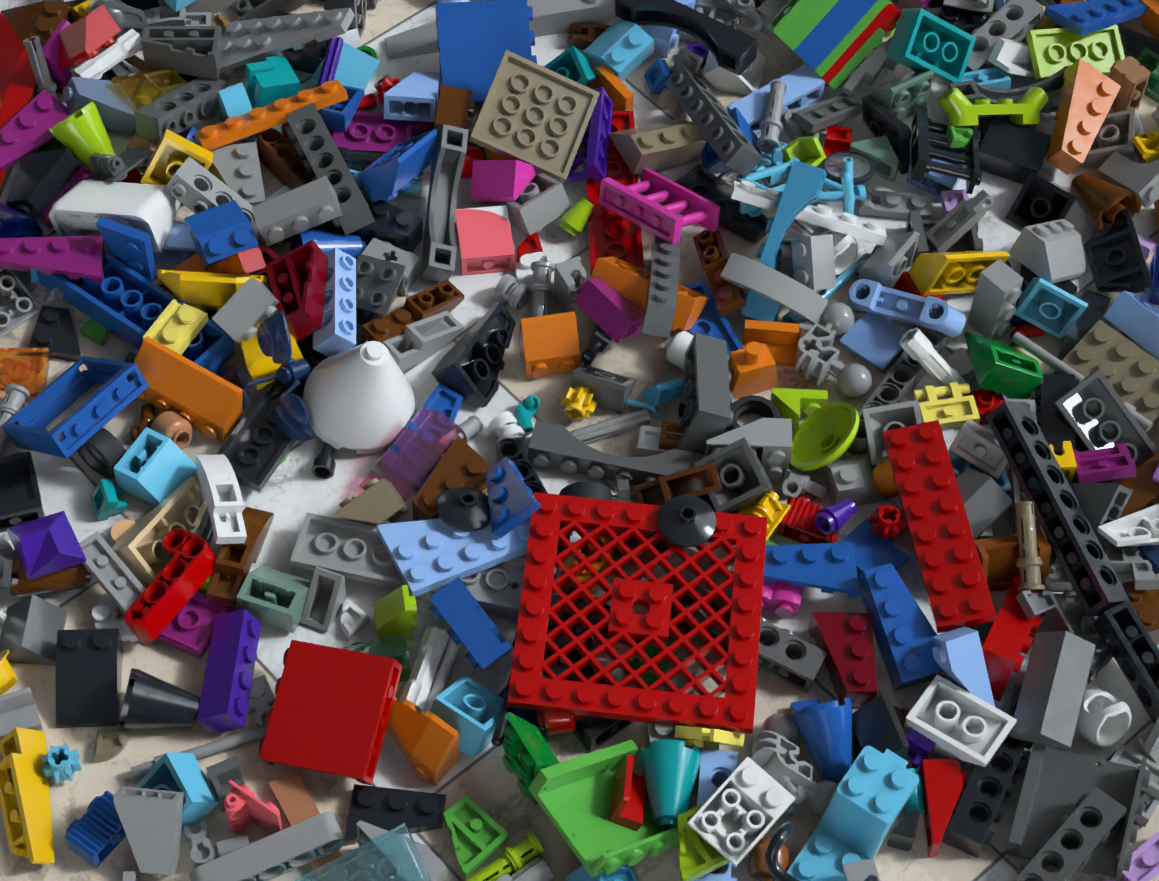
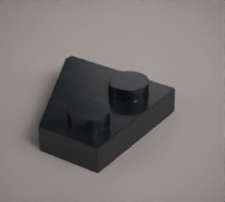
M42 305L28 345L29 355L78 361L82 357L69 309Z

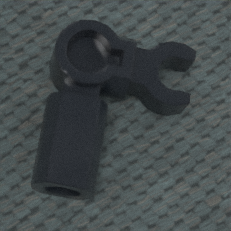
M597 324L592 336L588 340L589 345L580 359V362L588 367L597 353L603 352L612 339Z

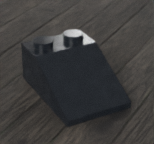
M119 628L58 630L55 656L56 727L118 726L123 643Z

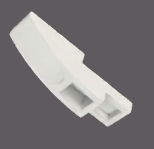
M224 454L196 455L195 462L203 502L208 504L215 543H245L247 534L242 516L244 503L235 472L229 460Z

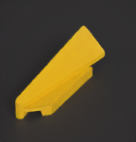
M15 727L0 739V752L3 758L0 761V805L9 850L16 855L28 858L30 863L50 865L55 862L49 777H45L43 772L45 765L42 761V756H47L46 736L43 731Z

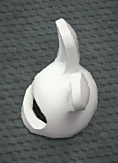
M812 203V204H810V205H813V206H816V207H817L818 204H817V203ZM806 222L813 231L811 236L833 234L835 275L842 274L852 265L857 256L859 247L855 237ZM788 227L783 238L803 237L805 235Z
M1095 678L1085 689L1076 729L1086 740L1097 746H1112L1123 738L1130 727L1132 715L1129 706L1108 692L1100 690Z

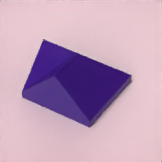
M64 511L7 528V533L29 580L86 562V557Z

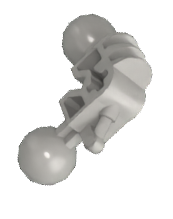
M831 303L826 306L821 316L822 326L818 323H815L813 326L805 322L799 323L800 338L795 355L796 366L794 372L796 374L803 371L806 372L805 379L808 381L816 378L817 386H820L831 375L837 379L839 390L843 394L852 398L862 397L868 393L872 385L870 371L865 366L857 363L846 366L838 362L840 350L833 347L835 336L844 335L853 327L855 323L853 310L844 303Z
M784 713L772 714L765 719L761 732L756 734L753 739L752 760L796 798L793 802L800 804L807 797L811 811L817 817L822 818L839 784L833 781L817 783L812 780L813 766L805 761L796 760L800 747L795 745L799 738V730L793 718Z

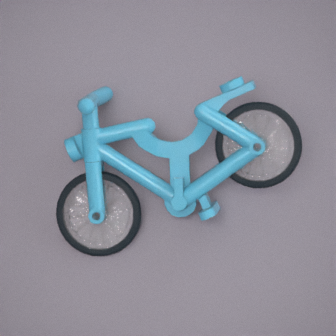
M775 148L771 153V167L759 171L752 170L746 178L734 170L725 171L715 179L714 190L721 198L730 202L740 203L739 211L741 214L748 213L751 217L759 216L766 209L731 199V189L734 181L740 183L742 180L754 183L756 188L766 191L770 186L785 182L783 177L787 166L792 167L794 160L799 162L800 160L798 158H791L790 161L783 163V152L780 148ZM856 152L830 154L820 164V168L825 169L827 173L822 188L830 192L821 191L818 200L813 203L842 201L843 212L854 214L855 199L857 201L866 199V189L862 183L873 177L875 166L868 157ZM786 184L772 189L783 192Z

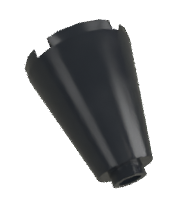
M131 668L118 728L194 727L195 722H198L197 716L201 697L140 669Z

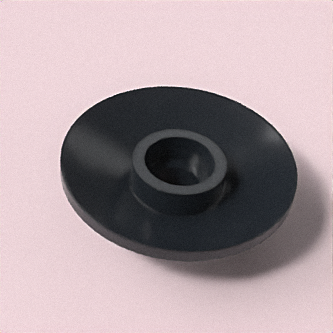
M469 487L452 488L445 491L438 499L437 513L440 519L451 528L472 532L484 529L491 523L488 496L477 489Z
M680 495L669 499L661 506L658 512L657 525L662 536L670 543L680 547H696L704 544L712 537L716 528V516L711 506L704 500L691 495ZM688 514V515H691L692 517H691V518H686V517H684L683 515Z

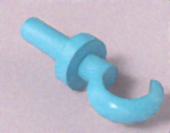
M627 398L626 405L652 411V414L657 418H663L668 414V406L665 404V413L658 414L655 411V406L651 407L647 400L642 402Z

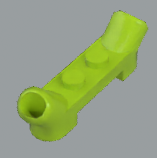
M1029 87L1015 104H1013V99H998L997 104H990V99L975 100V105H972L958 88H950L942 93L938 103L947 113L948 126L978 125V116L1009 115L1010 122L1034 125L1040 124V111L1049 99L1047 93L1042 88Z

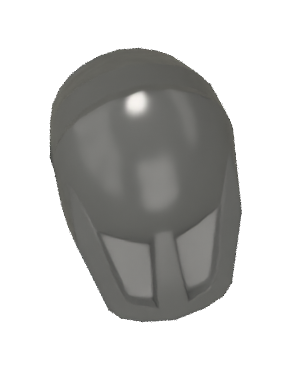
M92 0L90 2L87 13L104 5L121 31L113 36L115 40L132 28L142 37L144 26H147L144 11L128 6L121 0Z

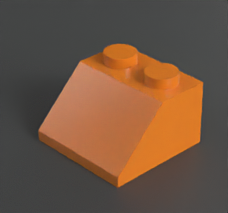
M575 311L520 319L519 352L525 378L543 377L558 373L567 374L580 367V348Z

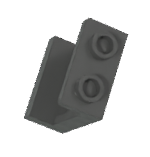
M920 210L909 211L905 227L906 233L913 231L920 233L913 264L920 254L941 253L925 236L941 219L922 220ZM978 222L946 252L983 251V240L978 238L977 234Z

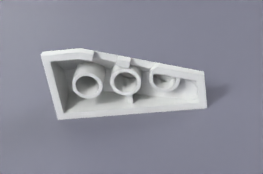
M1159 503L1098 526L1097 532L1116 547L1159 545Z

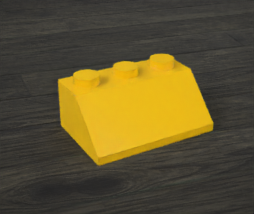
M1004 251L923 253L915 259L908 273L922 296L975 293L980 273L998 259L1005 263L1010 255Z

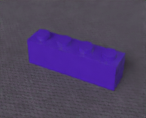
M246 609L217 615L214 619L197 721L213 734L245 728L246 716L249 711L250 691L253 685L255 661L257 660L259 636L261 634V623Z

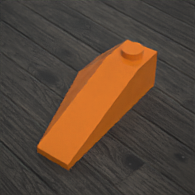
M396 697L394 698L386 731L411 766L414 774L424 782L428 780L436 786L459 761V732L429 711H426L424 714L417 712L414 703L407 699L400 703Z

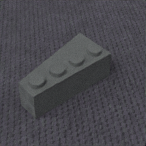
M695 333L685 351L683 382H686L681 404L686 406L684 415L680 418V428L685 429V432L679 438V449L704 455L706 440L723 434L725 428H729L732 424L734 413L730 409L732 392L729 391L731 372H728L730 354L727 353V341Z

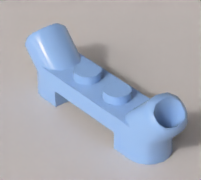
M868 279L857 280L850 287L848 305L856 312H869L932 329L951 338L958 336L965 326V314L949 306L946 301L929 295L925 298L884 287L879 282Z

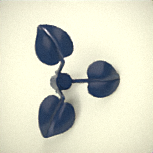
M280 311L264 320L257 330V339L263 354L267 357H272L274 363L282 364L277 370V374L243 383L240 370L233 366H226L218 370L216 375L243 389L242 410L245 409L248 403V396L244 388L278 379L282 384L291 385L279 397L281 405L277 406L274 410L275 421L280 431L288 438L296 441H308L316 438L311 427L308 410L303 400L298 395L291 393L295 388L301 386V381L307 380L311 370L306 360L291 358L292 347L284 311Z

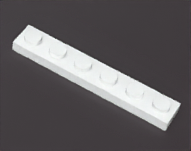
M742 180L741 183L734 181L731 189V199L776 212L777 207H774L779 191L767 188L765 191L756 188L754 183ZM818 204L817 207L813 205L807 206L795 218L881 246L884 245L887 238L886 230L882 224L872 220H868V222L857 220L858 218L855 215L843 212L841 215L832 212L830 207Z

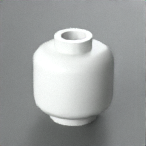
M680 331L675 336L670 335L664 345V349L667 350V361L684 370L685 351L694 335L686 331Z

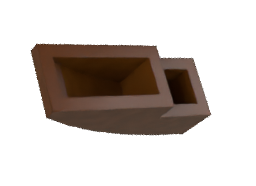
M715 462L659 477V479L633 486L637 503L662 506L666 501L676 496L691 495L699 498L722 490Z

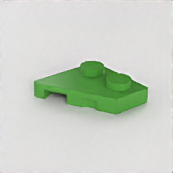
M467 794L462 796L443 813V819L462 876L465 879L509 840L510 834Z

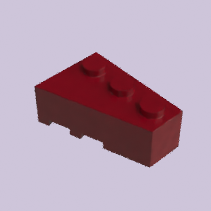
M313 240L266 265L273 295L279 301L276 305L278 312L284 311L289 332L297 341L322 328L328 257Z
M812 612L808 631L816 644L822 650L828 652L824 663L828 669L830 681L841 706L846 705L845 698H851L852 709H860L875 699L878 692L871 613Z

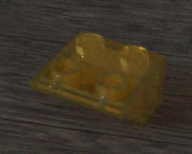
M173 68L142 70L115 76L111 80L118 87V91L127 96L136 105L137 109L188 83Z

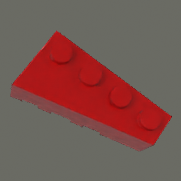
M1019 574L1016 575L996 616V621H994L982 646L993 699L999 702L1012 673H1019L1025 659L1021 653L1027 654L1034 639L1029 635L1036 634L1042 621L1038 616L1028 620L1015 597L1021 593L1018 592V586L1021 585ZM1034 591L1031 593H1040L1042 591Z

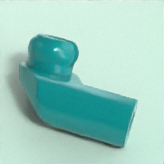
M529 395L526 399H523L514 412L518 426H521L526 435L533 433L534 427L531 418L540 406L539 398L534 395Z

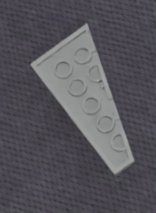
M351 8L230 22L222 35L224 55L220 73L223 72L225 75L234 73V69L238 66L265 61V57L282 56L283 50L292 47L295 51L302 49L305 43L314 39L319 43L342 35L348 30L355 14Z

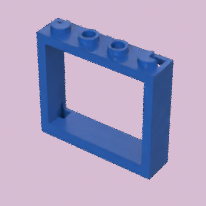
M82 356L7 420L2 427L17 448L68 458L147 389L149 384L134 363ZM84 364L87 370L81 372L79 367ZM96 383L103 384L51 431L43 430ZM62 433L64 437L59 441L57 436Z

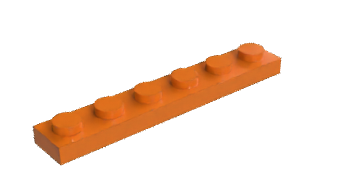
M338 80L326 81L316 88L302 90L297 95L278 99L270 105L254 108L246 114L229 117L226 121L216 125L205 126L200 131L194 132L195 140L199 146L211 151L286 123L288 121L285 115L313 102L317 110L345 101L348 99L347 91Z

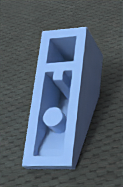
M964 626L932 637L934 642L932 649L933 657L955 685L995 707L978 631Z

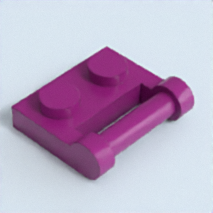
M1125 443L1115 444V447L1090 451L1078 452L1073 450L1077 464L1075 476L1078 483H1096L1136 477V466Z

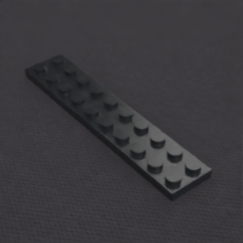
M356 308V345L354 347L365 343L367 340L361 334L362 325L383 315ZM313 333L297 342L304 360L310 366L311 372L320 362L328 358V356L313 349ZM278 379L265 386L216 454H224L227 457L239 484L259 493L296 442V440L285 436L275 421L274 410L277 406L281 405L279 397L291 386L280 383ZM307 380L301 381V386L295 388L291 394L298 395L302 399Z

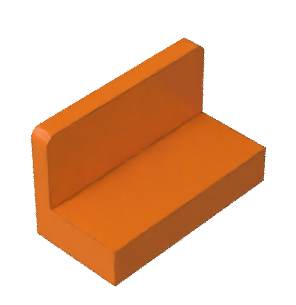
M606 64L597 67L596 82L586 87L593 90L603 87L613 102V111H633L634 94Z
M745 319L742 346L746 348L747 343L751 341H756L760 344L764 343L768 347L776 365L795 366L799 324Z

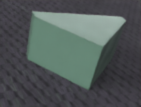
M887 136L852 142L849 152H856L868 157L875 166V175L892 182L895 181L899 160ZM853 159V166L868 172L870 171L865 163Z

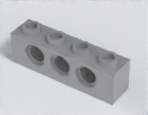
M1007 0L998 12H993L989 16L987 22L982 27L976 28L971 33L976 40L964 73L992 68L994 64L988 61V58L998 37L1018 42L1023 40L1027 32L1036 28L1043 21L1044 6L1036 0Z
M189 156L172 176L164 190L195 214L235 200L248 218L259 244L263 237L257 229L252 211L253 206Z

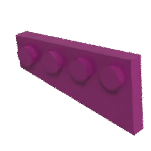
M45 89L0 129V172L20 162L23 155L30 154L31 152L36 153L49 142L58 140L49 129L71 114L65 105Z
M102 235L0 238V268L25 272L33 269L41 271L43 275L52 276L53 273L68 275V279L80 280L82 277L92 279L93 283L102 284L104 238Z

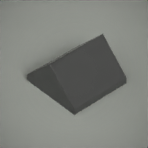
M585 364L574 369L571 376V388L574 389L575 386L587 387L593 393L592 400L597 402L596 407L623 414L627 398H630L636 383V379L597 367H588Z
M34 594L7 607V617L0 639V652L6 649L10 650L6 656L8 662L56 666L57 631L65 629L67 611Z

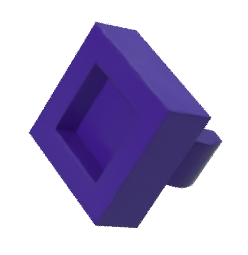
M910 727L905 733L909 743L907 755L914 758L911 768L917 769L922 759H930L932 757L936 743Z

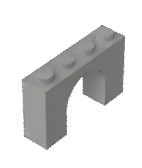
M1158 107L1151 115L1159 127ZM1115 151L1097 169L1103 180L1135 193L1141 200V206L1146 209L1159 199V159L1150 163H1136Z

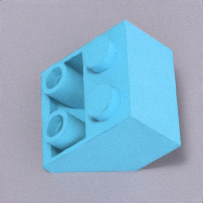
M148 427L143 430L113 468L118 487L154 506L159 505L197 471L196 465L170 438Z

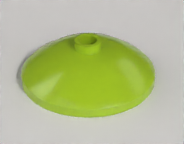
M835 402L812 413L798 426L792 435V452L789 463L798 470L808 471L825 467L841 457L857 434L859 427V414L857 410L847 402Z

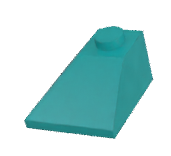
M573 45L544 66L582 85H586L596 77L590 61Z

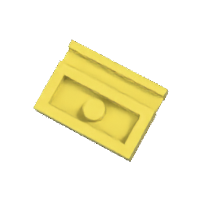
M173 299L142 339L144 341L148 336L182 355L209 321L208 314L187 304L181 305L177 303V300Z
M676 725L674 738L686 740L685 746L693 747L695 745L702 749L719 750L720 745L743 747L745 734L712 728Z

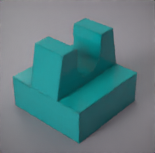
M101 479L90 496L97 519L108 520L111 514L123 513L128 506L126 501L118 500L123 494V489L114 486L112 479Z

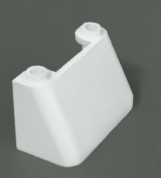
M88 179L80 181L57 200L50 210L49 218L58 236H67L71 231L83 236L86 229L99 230L96 223L100 217H104L149 233L153 252H161L181 203L164 190L166 185Z

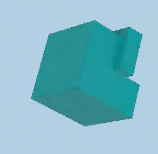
M279 55L265 57V61L246 64L242 84L252 109L270 105L281 98L297 95L300 81L286 57Z

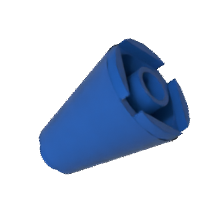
M314 228L290 237V251L313 240L325 255L336 247L355 258L356 261L359 254H362L366 248V243L361 241L359 236Z
M845 698L846 705L839 706L838 701L835 700L803 707L804 714L798 715L797 709L791 710L793 720L822 780L828 779V781L840 783L852 766L851 698Z

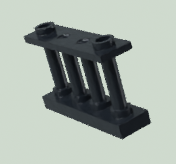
M918 105L911 124V180L921 182L924 173L931 171L966 180V193L972 195L975 185H980L983 171L979 167L978 147L981 131L978 130L977 125L969 126L973 130L969 144L960 148H952L947 138L932 134L934 132L946 135L948 125L932 122L931 118H928V108ZM932 145L962 152L965 155L932 148ZM932 158L965 166V169L932 161Z

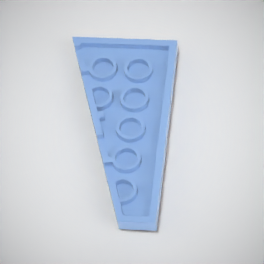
M531 516L501 539L492 534L491 523L484 529L472 532L451 528L441 519L378 524L376 529L405 585H408L410 595L417 597L445 586L457 577L463 579L526 554ZM571 532L570 534H568V535L565 536V537L567 538V537L572 536L573 532Z

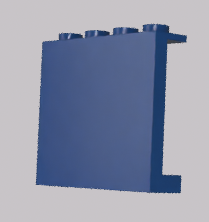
M486 0L438 3L435 5L441 85L472 90L470 101H475V104L484 103L506 50L537 64V57L532 55L531 46H535L534 30L530 31L529 21H533L532 6H527V0Z

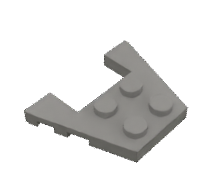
M1098 539L1116 575L1131 573L1135 590L1159 589V573L1155 574L1152 571L1151 563L1139 556L1140 551L1136 546L1116 547L1109 540L1105 542ZM1056 558L1055 563H1052L1050 567L1049 577L1045 579V591H1072V585L1061 563Z

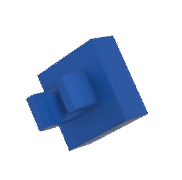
M657 58L644 74L648 87L653 94L660 95L664 88L669 89L665 83L673 72L668 68L664 59Z

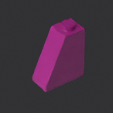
M598 277L584 280L577 289L576 293L579 295L574 302L616 343L624 342L636 336L643 323L644 311Z

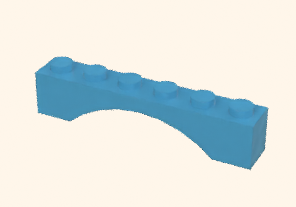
M796 160L793 161L792 167L787 166L783 181L786 182L784 191L778 192L774 207H777L775 217H770L767 223L766 232L769 233L766 243H761L757 253V258L760 259L759 263L777 271V256L786 230L807 206L818 200L827 175L825 169ZM752 290L749 291V294L744 293L746 305L739 308L743 310L742 315L744 317L758 321L777 322L781 305Z

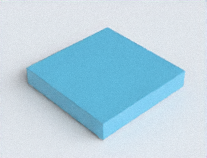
M343 42L334 80H338L341 85L365 91L378 70L381 61ZM324 59L312 76V82L318 84Z

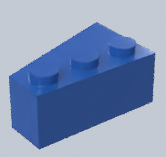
M459 577L429 598L433 603L429 609L439 622L445 619L450 626V629L446 632L457 646L462 643L468 650V653L464 656L474 670L480 667L484 672L512 651V646L505 640L496 628V625L487 616Z

